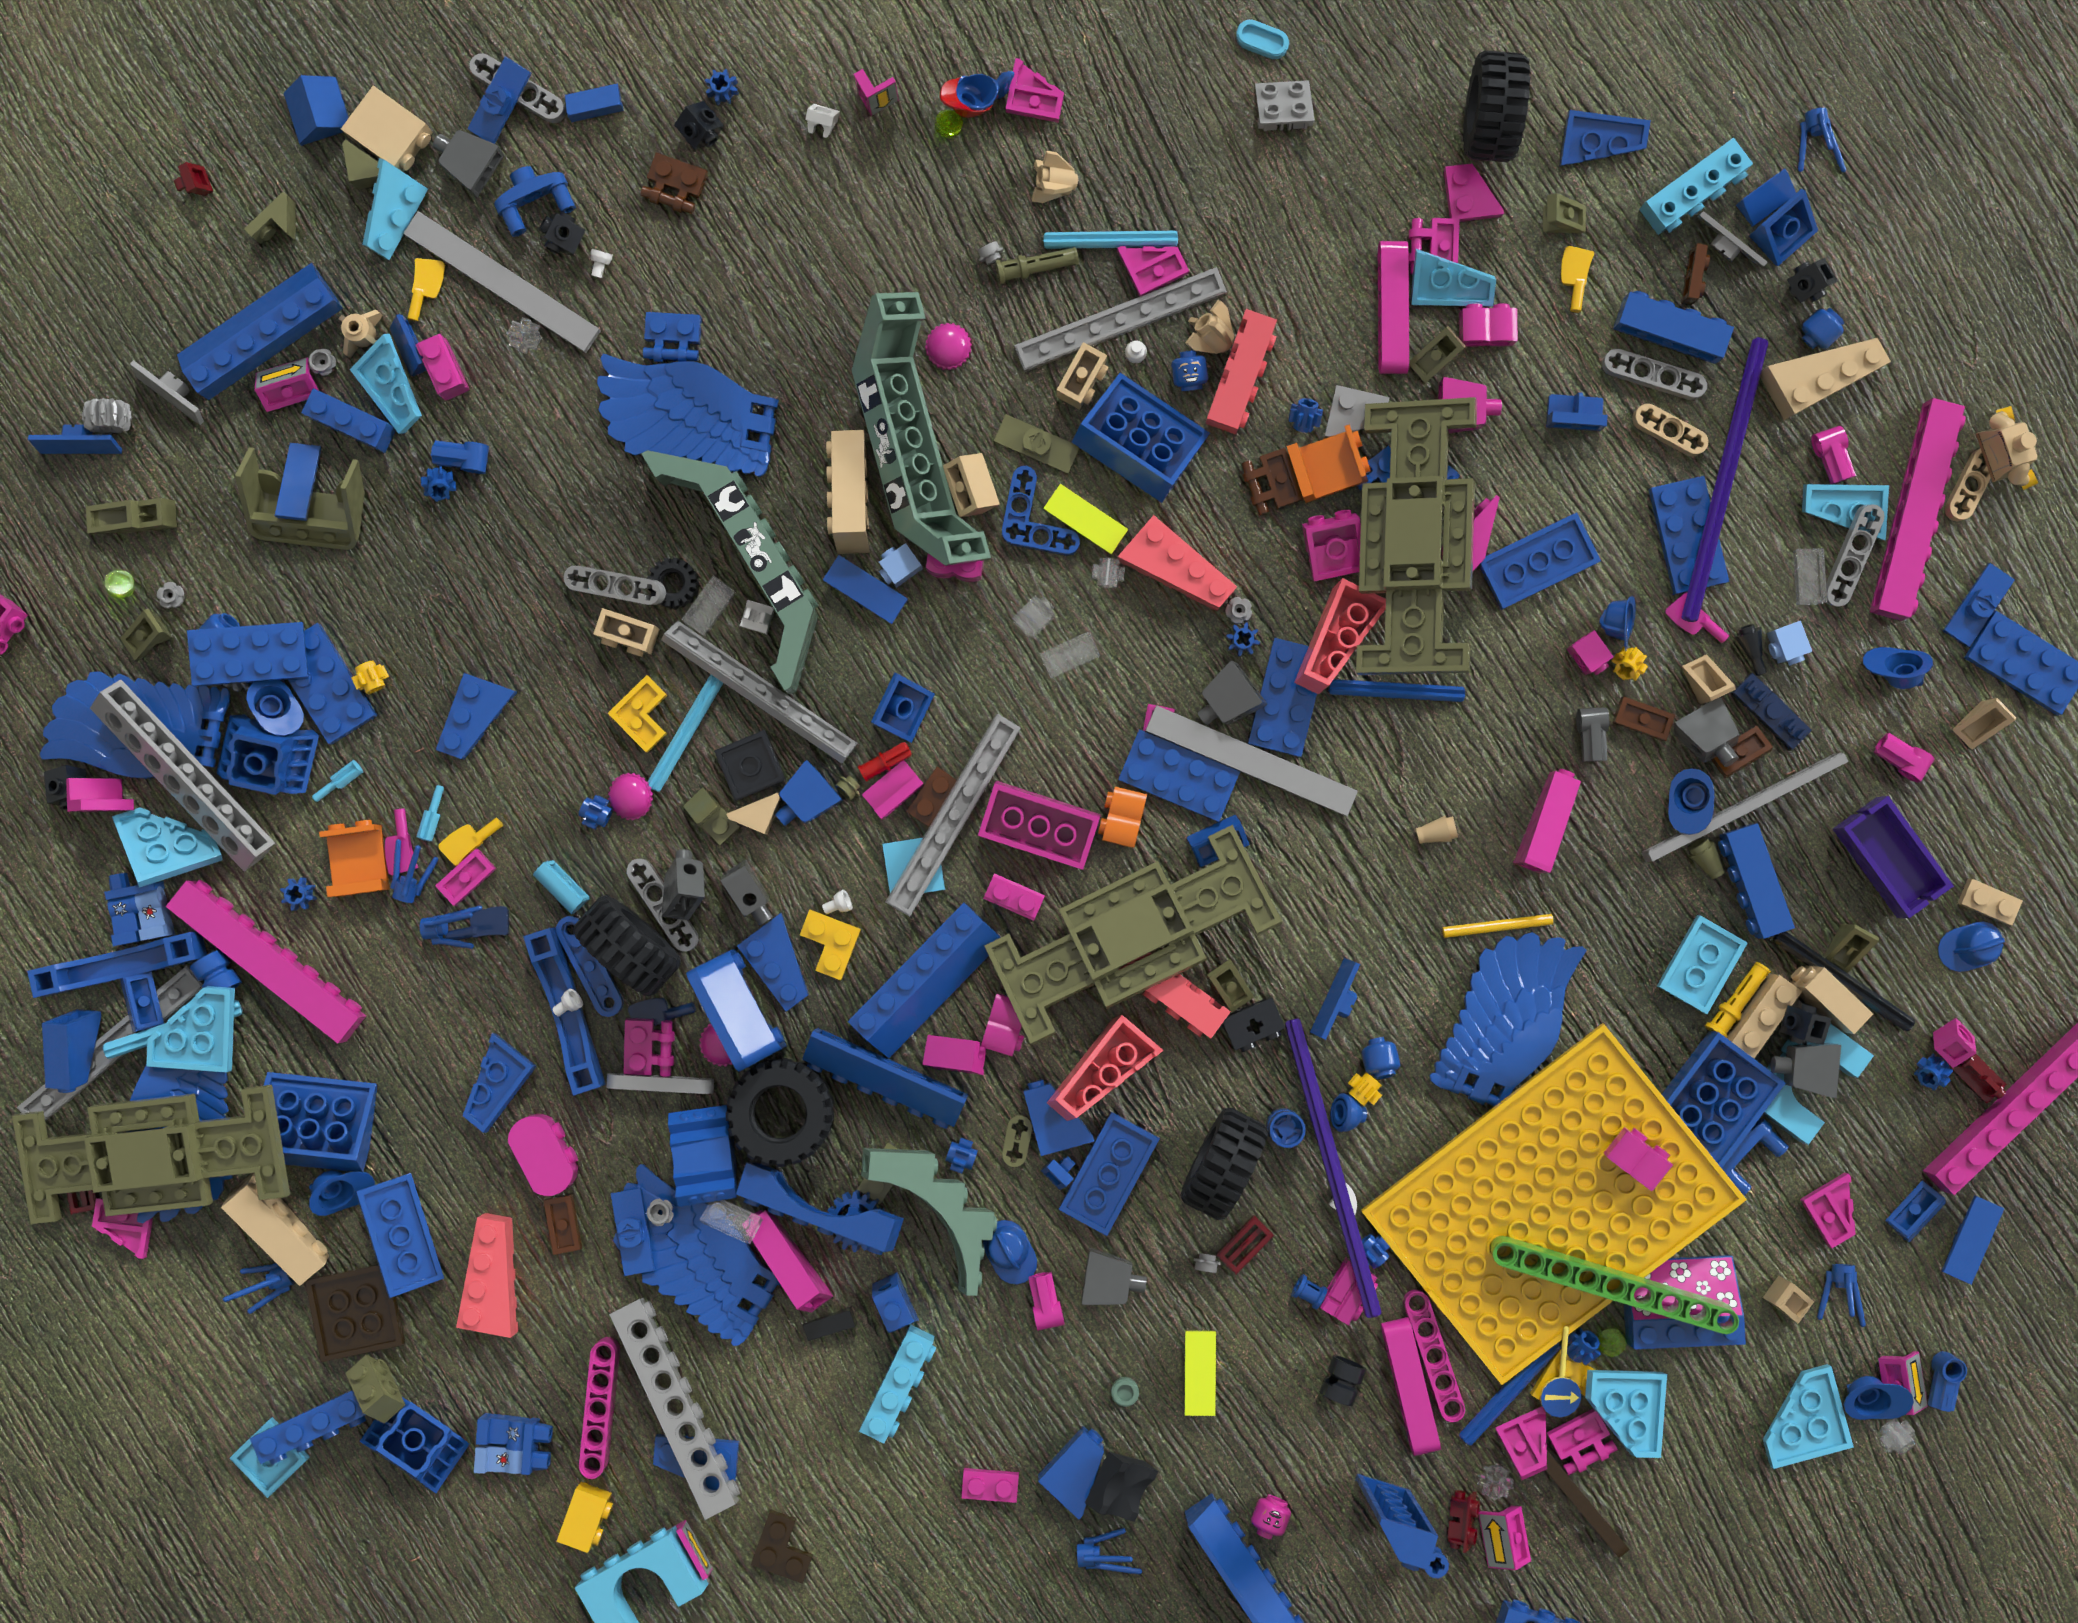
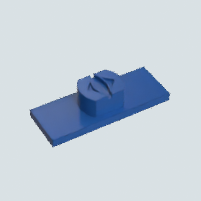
M505 56L491 84L488 85L485 95H483L480 105L467 129L480 138L495 144L532 73Z
M63 425L61 435H28V441L40 454H122V448L111 435H92L93 432L84 428V425H74V427L72 425Z
M290 443L275 511L276 518L307 521L321 446Z
M840 555L837 556L823 578L824 582L890 624H893L908 600L905 596Z
M1988 563L1943 631L1966 647H1970L2015 579L1993 564Z
M1346 958L1343 959L1310 1033L1326 1040L1337 1015L1342 1018L1350 1015L1352 1010L1350 1006H1354L1357 994L1349 990L1359 969V963Z
M642 1188L611 1193L624 1276L654 1271L655 1266Z
M1974 1195L1963 1223L1959 1225L1958 1233L1952 1241L1953 1246L1942 1272L1972 1285L2004 1208Z

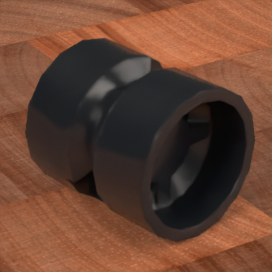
M1333 1355L1327 1369L1330 1376L1324 1377L1319 1392L1335 1402L1346 1406H1353L1358 1394L1356 1385L1362 1384L1367 1369L1352 1360Z

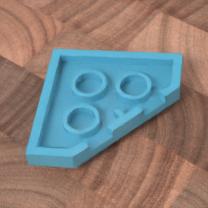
M136 808L112 816L139 888L223 860L216 841L203 829L201 831L187 827L186 823L169 817L161 818L155 816L149 810L143 808Z
M213 986L202 988L189 1003L180 1008L167 1020L168 1022L147 1039L146 1066L214 1072L232 1071L235 988Z
M1826 1364L1800 1372L1766 1432L1763 1442L1770 1467L1773 1469L1854 1448L1830 1365Z
M1587 1370L1585 1398L1630 1455L1636 1458H1661L1667 1374L1647 1371Z

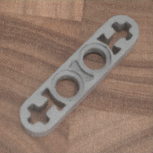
M477 54L470 61V70L476 79L488 86L491 84V80H493L501 62L487 54ZM487 63L489 69L494 72L493 77L485 70L480 72L478 66L480 64L484 66ZM528 80L517 104L549 123L562 121L566 114V108L561 99ZM527 89L536 91V98L531 102H526L522 99V95ZM544 100L551 107L556 104L558 112H551L549 115L547 108L541 104Z
M1622 349L1610 350L1602 359V369L1606 374L1680 398L1695 400L1707 390L1706 379L1698 373ZM1617 356L1618 362L1621 364L1626 365L1629 362V360H1631L1632 362L1629 365L1628 371L1626 373V366L1619 365L1616 368H1613V363L1609 360ZM1636 364L1646 365L1648 368V375L1646 377H1638L1635 374L1634 367ZM1662 372H1670L1673 375L1674 383L1667 386L1661 382L1660 375ZM1680 381L1685 384L1695 381V386L1699 389L1692 393L1690 392L1691 387L1683 384L1679 389H1677Z
M1867 504L1857 510L1823 589V599L1827 604L1844 606L1851 599L1884 522V511L1878 505ZM1873 510L1872 515L1875 517V520L1867 523L1868 519L1864 515L1866 512ZM1866 526L1865 529H1871V531L1868 533L1867 531L1858 530V527ZM1857 535H1862L1865 538L1866 543L1861 550H1856L1852 546L1853 538ZM1850 560L1853 562L1855 569L1850 576H1845L1841 571V567L1845 561ZM1836 579L1846 580L1849 583L1848 585L1841 584V582H1836ZM1839 589V592L1843 594L1842 598L1835 599V596L1831 594L1832 590Z
M570 566L564 573L565 585L575 591L646 605H658L662 603L666 596L664 585L657 580L585 566ZM574 574L589 577L588 582H577V580H574ZM601 575H604L608 580V585L603 591L597 586V579ZM625 580H629L632 584V592L629 595H625L621 590L622 583ZM641 588L656 591V596L640 593Z
M645 859L632 860L627 867L628 878L668 938L680 951L693 950L699 942V936L689 920L677 919L674 924H667L662 917L663 895L657 902L650 900L648 897V891L652 886H659L662 892L664 891V882L652 864ZM635 865H645L647 868L644 871L647 879H651L653 876L655 881L647 883L642 888L640 884L645 883L641 876H634L636 871ZM684 922L686 926L681 927V930L684 934L692 935V938L689 940L691 945H681L679 940L682 939V936L678 931H675L673 934L671 929L678 927Z
M607 1073L606 1088L712 1094L714 1093V1079Z

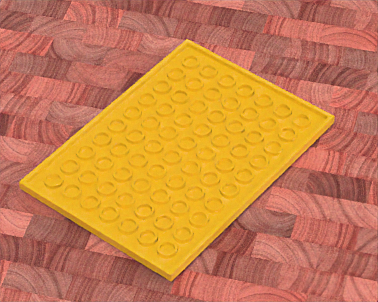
M1602 1023L1361 1210L1424 1290L1429 1288L1446 1309L1447 1313L1445 1316L1500 1384L1503 1385L1560 1342L1563 1338L1564 1326L1569 1327V1334L1613 1302V1300L1498 1265L1494 1261L1490 1250V1245L1496 1237L1508 1236L1644 1278L1747 1199L1605 1024ZM1624 1127L1630 1131L1636 1128L1648 1138L1645 1141L1646 1144L1652 1148L1658 1145L1670 1154L1668 1160L1673 1166L1653 1191L1638 1182L1604 1154L1605 1150ZM1501 1246L1497 1251V1255L1501 1257L1508 1256L1511 1252V1247ZM1530 1254L1526 1256L1524 1263L1533 1265L1538 1261L1539 1256ZM1562 1262L1554 1264L1552 1272H1563L1566 1264ZM1582 1272L1579 1280L1589 1281L1593 1276V1272ZM1610 1280L1607 1284V1289L1614 1290L1618 1288L1620 1280Z

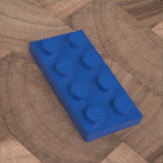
M1704 476L1648 489L1673 595L1688 592L1711 503ZM1718 540L1707 587L1729 582L1720 540Z
M1576 512L1485 556L1479 567L1502 610L1601 562Z
M1998 611L1992 613L1964 657L1969 662L2057 716L2063 714L2078 689L2077 660Z
M303 622L187 630L193 687L309 678Z
M316 623L304 631L309 678L288 679L327 743L332 745L378 715L363 691L356 690L351 679L353 675L321 624Z
M1278 638L1273 639L1260 691L1267 705L1255 711L1247 744L1296 757L1302 756L1317 693L1294 682L1309 646Z
M1139 729L1118 781L1220 822L1240 771Z
M1111 1111L1058 1209L1108 1236L1160 1138Z
M411 1173L355 1191L388 1298L444 1279Z

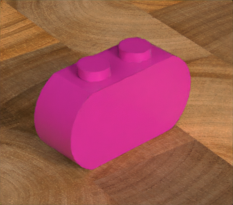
M533 1114L513 1125L508 1135V1144L532 1190L539 1195L553 1196L570 1187L575 1181L578 1174V1165L576 1164L578 1157L574 1149L566 1145L563 1139L565 1132L559 1122L555 1123L553 1118L544 1114Z

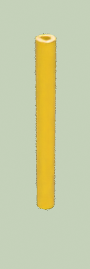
M1552 914L1448 926L1442 927V933L1444 938L1553 925Z

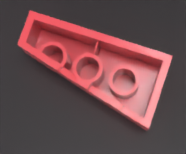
M1248 309L1245 310L1205 424L1233 434L1237 433L1239 427L1244 429L1249 413L1245 412V408L1248 402H1254L1258 387L1254 386L1257 376L1262 378L1267 362L1263 361L1266 351H1272L1277 337L1272 335L1277 319Z
M1154 515L1117 557V562L1125 566L1127 565L1137 570V572L1149 576L1215 611L1219 610L1237 588L1234 583Z
M1342 578L1332 588L1294 683L1317 694H1320L1327 688L1355 651L1357 645H1360L1364 637L1386 610V598L1375 593L1361 594L1358 585Z
M1149 952V953H1147V954H1145V955H1143V956H1141V957H1139V958H1137V959H1135V960H1133V961H1131V962H1129V963H1127V964L1121 966L1120 969H1122V968H1124V967H1126V966H1128V965H1130V964H1133V963H1135V962H1137V961H1139V960H1141V959H1143V958H1145V957L1151 955L1152 953ZM1180 974L1147 989L1143 993L1154 1004L1161 1001L1168 1006L1165 1012L1177 1021L1181 1017L1188 1021L1190 1024L1187 1028L1199 1037L1204 1033L1209 1038H1212L1231 1012Z
M1123 1015L1115 1017L1058 1087L1047 1104L1065 1120L1075 1119L1164 1050Z
M484 1213L477 1217L456 1328L511 1338L518 1332V1322H516L517 1298L515 1297L514 1285L515 1269L513 1266V1224L510 1217Z

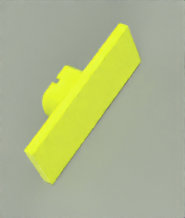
M1062 484L1058 486L1043 508L1111 555L1128 531L1126 527Z
M1185 1331L1184 1414L1185 1416H1215L1216 1331Z

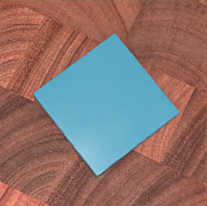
M923 838L882 844L890 893ZM942 865L939 866L924 893L945 890Z
M272 1417L254 1435L279 1423ZM248 1439L230 1459L268 1498L310 1456L304 1450L297 1453L295 1448L286 1452L287 1458L273 1465L270 1464V1461L260 1464L252 1443Z

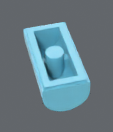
M554 860L543 862L533 874L571 915L577 912L590 899Z

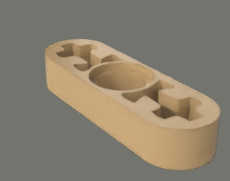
M1652 404L1641 405L1633 413L1632 421L1637 429L1687 456H1698L1708 447V437L1703 431ZM1648 411L1650 413L1649 418L1653 421L1642 422L1643 416L1640 414ZM1660 418H1662L1663 421H1661V422L1658 424L1657 429L1655 430V429L1653 428L1654 426L1657 425L1655 422L1658 421ZM1666 423H1672L1676 426L1677 435L1675 437H1667L1664 434L1663 427ZM1686 431L1687 433L1683 437L1692 440L1694 437L1698 438L1697 444L1700 447L1697 446L1695 449H1692L1690 441L1683 439L1679 443L1678 439Z
M1981 448L1970 455L1945 505V514L1952 521L1958 522L1972 516L1991 479L1987 465L1982 466L1979 472L1972 471L1978 469L1982 463V460L1979 458L1983 456ZM1968 477H1973L1978 482V488L1975 492L1969 491L1965 486V481ZM1964 497H1968L1969 499L1964 500L1962 504V509L1965 512L1957 514L1958 508L1954 505L1961 503Z

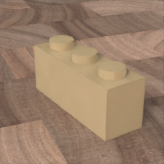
M1769 974L1742 1011L1741 1020L1739 1022L1736 1021L1727 1033V1039L1755 1059L1784 1018L1787 1006H1792L1802 991L1782 976Z

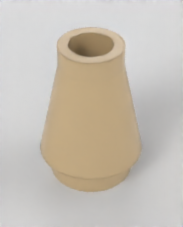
M1445 815L1422 827L1416 828L1420 844L1452 842V839L1458 838L1453 816L1446 818Z

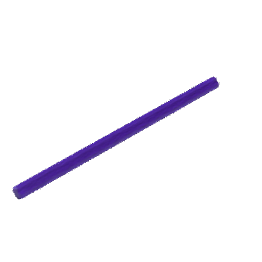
M1761 337L1753 339L1750 346L1681 616L1683 620L1688 622H1696L1698 620L1768 347V340Z
M1292 1019L1285 1022L1287 1035L1364 1313L1367 1318H1374L1381 1315V1308L1300 1019Z

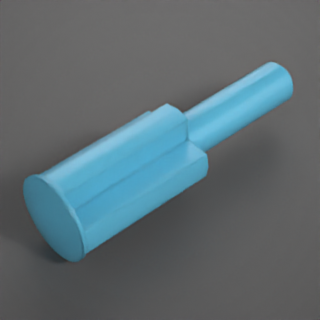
M352 760L330 777L332 781L312 795V799L318 802L335 788L342 789L361 775L363 769L355 760Z
M436 786L429 811L424 810L416 836L421 840H433L440 817L437 810L443 794V786Z

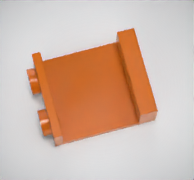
M1350 424L1344 426L1346 432L1300 448L1297 443L1286 446L1305 503L1368 482L1366 473L1371 472L1366 456L1360 457L1358 448L1363 446L1358 430L1352 432Z
M372 820L356 821L355 827L345 828V824L328 825V831L319 832L320 837L327 838L333 885L326 886L327 897H342L390 890L382 825L372 824Z

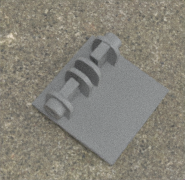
M1309 80L1255 83L1259 114L1257 120L1258 129H1263L1264 132L1267 130H1277L1278 124L1280 131L1283 130L1284 124H1287L1288 130H1291V126H1293V129H1307L1308 126H1313L1315 119Z

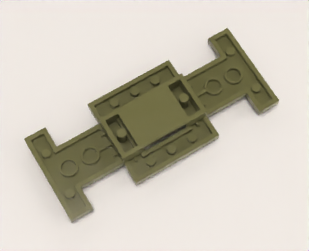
M1475 397L1365 404L1364 431L1366 434L1391 432L1390 478H1387V482L1362 484L1359 592L1361 594L1386 593L1385 645H1357L1356 673L1358 675L1470 673L1471 645L1469 643L1442 642L1444 591L1472 590L1475 481L1473 478L1447 479L1449 429L1476 428L1477 399ZM1442 507H1444L1443 561L1441 559Z
M1233 825L1208 836V840L1219 859L1218 862L1171 885L1157 861L1060 908L1059 911L1070 934L1040 949L1020 957L1010 934L984 945L1031 1045L1057 1034L1045 1009L1095 985L1108 1009L1207 961L1196 935L1228 919L1246 912L1257 936L1282 924V920ZM1166 944H1169V946H1167V947H1165V948H1163V949H1161V950H1159V951H1157V952H1155V953H1153V954H1151V955H1149V956H1147V957H1145V958H1143V959H1141V960H1139V961H1137V962H1135V963H1133V964H1130V965H1128V966H1126V967H1124V968H1122V969H1120V970L1118 969L1119 967H1121V966H1123V965H1125V964H1127V963H1129V962H1131V961H1133V960H1135V959H1137V958H1139V957H1141V956H1143V955H1145V954H1147V953H1149V952H1151V951H1154V950H1156V949H1158V948H1160V947H1162V946H1164V945H1166Z
M272 1085L242 1089L241 1095L245 1116L199 1121L195 1094L92 1105L87 1107L91 1133L48 1138L43 1111L13 1115L12 1120L30 1224L56 1222L62 1219L58 1194L89 1190H93V1193L102 1192L106 1216L208 1206L213 1203L209 1178L254 1173L259 1200L289 1196L290 1190ZM165 1127V1128H163V1129L137 1131V1132H128V1133H119V1132H121V1131H130V1130H139V1129Z

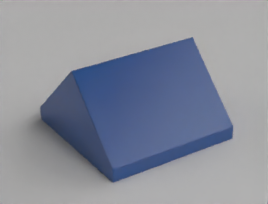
M300 75L284 92L299 144L302 146L343 133L341 128L349 116L337 78Z
M1803 189L1798 191L1749 235L1765 255L1777 266L1818 231L1806 191Z
M894 672L871 723L912 743L935 694Z

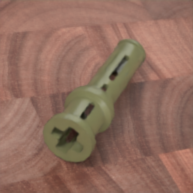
M1076 247L1027 258L1025 255H1017V258L1002 262L999 259L995 260V268L1000 285L1011 279L1021 278L1025 280L1029 277V274L1079 265Z

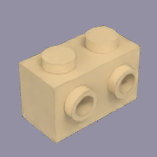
M1083 342L1056 390V397L1079 410L1084 403L1088 405L1095 394V390L1092 388L1096 380L1102 381L1109 367L1105 365L1107 355Z
M982 453L959 456L943 465L959 517L983 514L1000 505Z
M602 608L594 635L602 638L601 644L617 648V645L620 644L628 647L626 652L642 657L643 653L652 654L660 629L655 625Z

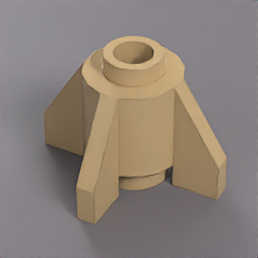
M1046 151L1043 161L1035 160L1037 187H1035L1031 198L1033 202L1044 203L1070 195L1072 190L1076 189L1078 175L1075 174L1074 168L1057 152Z
M1217 300L1210 309L1213 316L1210 313H1206L1199 319L1191 317L1188 320L1197 331V333L1193 332L1185 342L1191 350L1218 354L1224 353L1232 347L1234 333L1228 308L1221 300Z
M373 310L362 315L350 314L347 317L341 315L338 318L342 322L341 330L344 335L343 353L350 359L358 347H368L377 341L375 340L376 329L374 326L383 316L380 312Z

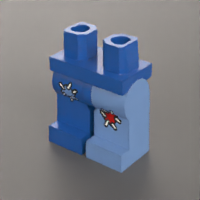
M128 873L109 876L110 891L104 893L106 900H108V911L112 920L114 935H111L113 946L175 935L170 910L166 907L168 902L163 890L165 889L164 881L139 888L138 883L136 886L130 887Z
M491 1413L483 1414L477 1419L476 1444L478 1446L475 1448L474 1473L506 1472L530 1475L534 1470L548 1469L551 1464V1452L538 1451V1442H551L553 1426L540 1423V1418L530 1419Z

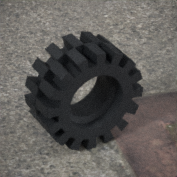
M674 557L673 559L664 558V561L656 562L657 566L650 569L651 574L647 576V579L657 580L663 584L664 578L671 573H677L683 578L682 589L674 594L666 592L665 599L660 604L666 608L678 609V607H686L688 602L692 603L694 595L698 594L697 586H699L698 576L693 568L684 560ZM648 589L651 596H656V591Z

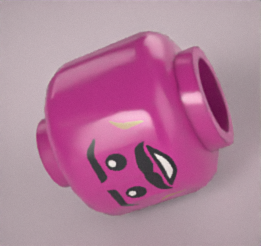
M1270 1494L1266 1498L1258 1500L1251 1518V1523L1257 1528L1256 1533L1272 1540L1273 1535L1282 1536L1285 1533L1291 1517V1510L1287 1507L1288 1503L1285 1500Z

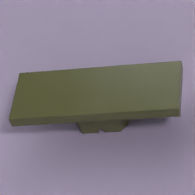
M1005 414L994 439V442L1066 474H1069L1080 449L1065 439Z

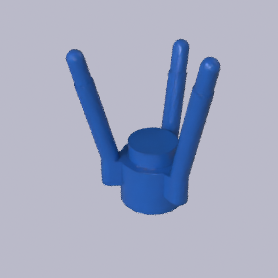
M1816 108L1806 112L1805 122L1800 123L1801 140L1798 171L1802 172L1804 170L1807 133L1811 132V136H1824L1827 148L1833 150L1841 172H1846L1844 160L1831 128L1827 109Z
M397 839L395 844L393 879L390 888L394 889L392 894L394 899L413 903L415 896L421 895L424 884L438 862V857L432 859L416 885L417 880L412 877L421 847L419 845L415 846L407 875L401 876L399 880L400 839Z
M476 906L445 915L422 918L420 921V934L425 940L431 939L432 945L444 944L472 949L474 947L472 943L445 939L443 935L448 933V923L472 918V913L483 908L482 906Z
M277 1263L243 1268L240 1270L241 1274L270 1271V1273L266 1274L265 1281L225 1296L223 1301L228 1302L267 1286L271 1290L276 1289L250 1307L247 1312L251 1314L280 1294L291 1290V1285L295 1284V1281Z
M1832 1264V1271H1826V1282L1817 1318L1819 1320L1823 1318L1833 1281L1835 1282V1287L1846 1288L1850 1317L1855 1316V1300L1860 1326L1865 1327L1866 1323L1855 1265Z
M1125 1528L1095 1537L1084 1538V1544H1077L1078 1567L1142 1574V1570L1138 1568L1101 1563L1132 1562L1133 1558L1130 1556H1101L1100 1546H1094L1095 1543L1124 1534L1126 1532Z

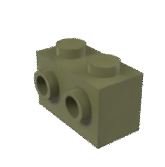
M365 1355L345 1373L363 1414L385 1424L405 1406V1402L390 1369L382 1359L376 1360Z

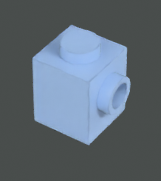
M905 543L898 549L892 547L881 555L882 560L879 561L882 569L878 572L888 585L893 582L897 588L923 568Z
M1801 621L1766 633L1770 642L1768 645L1769 652L1773 659L1777 660L1778 664L1785 661L1788 662L1789 666L1805 660L1804 654L1812 652Z

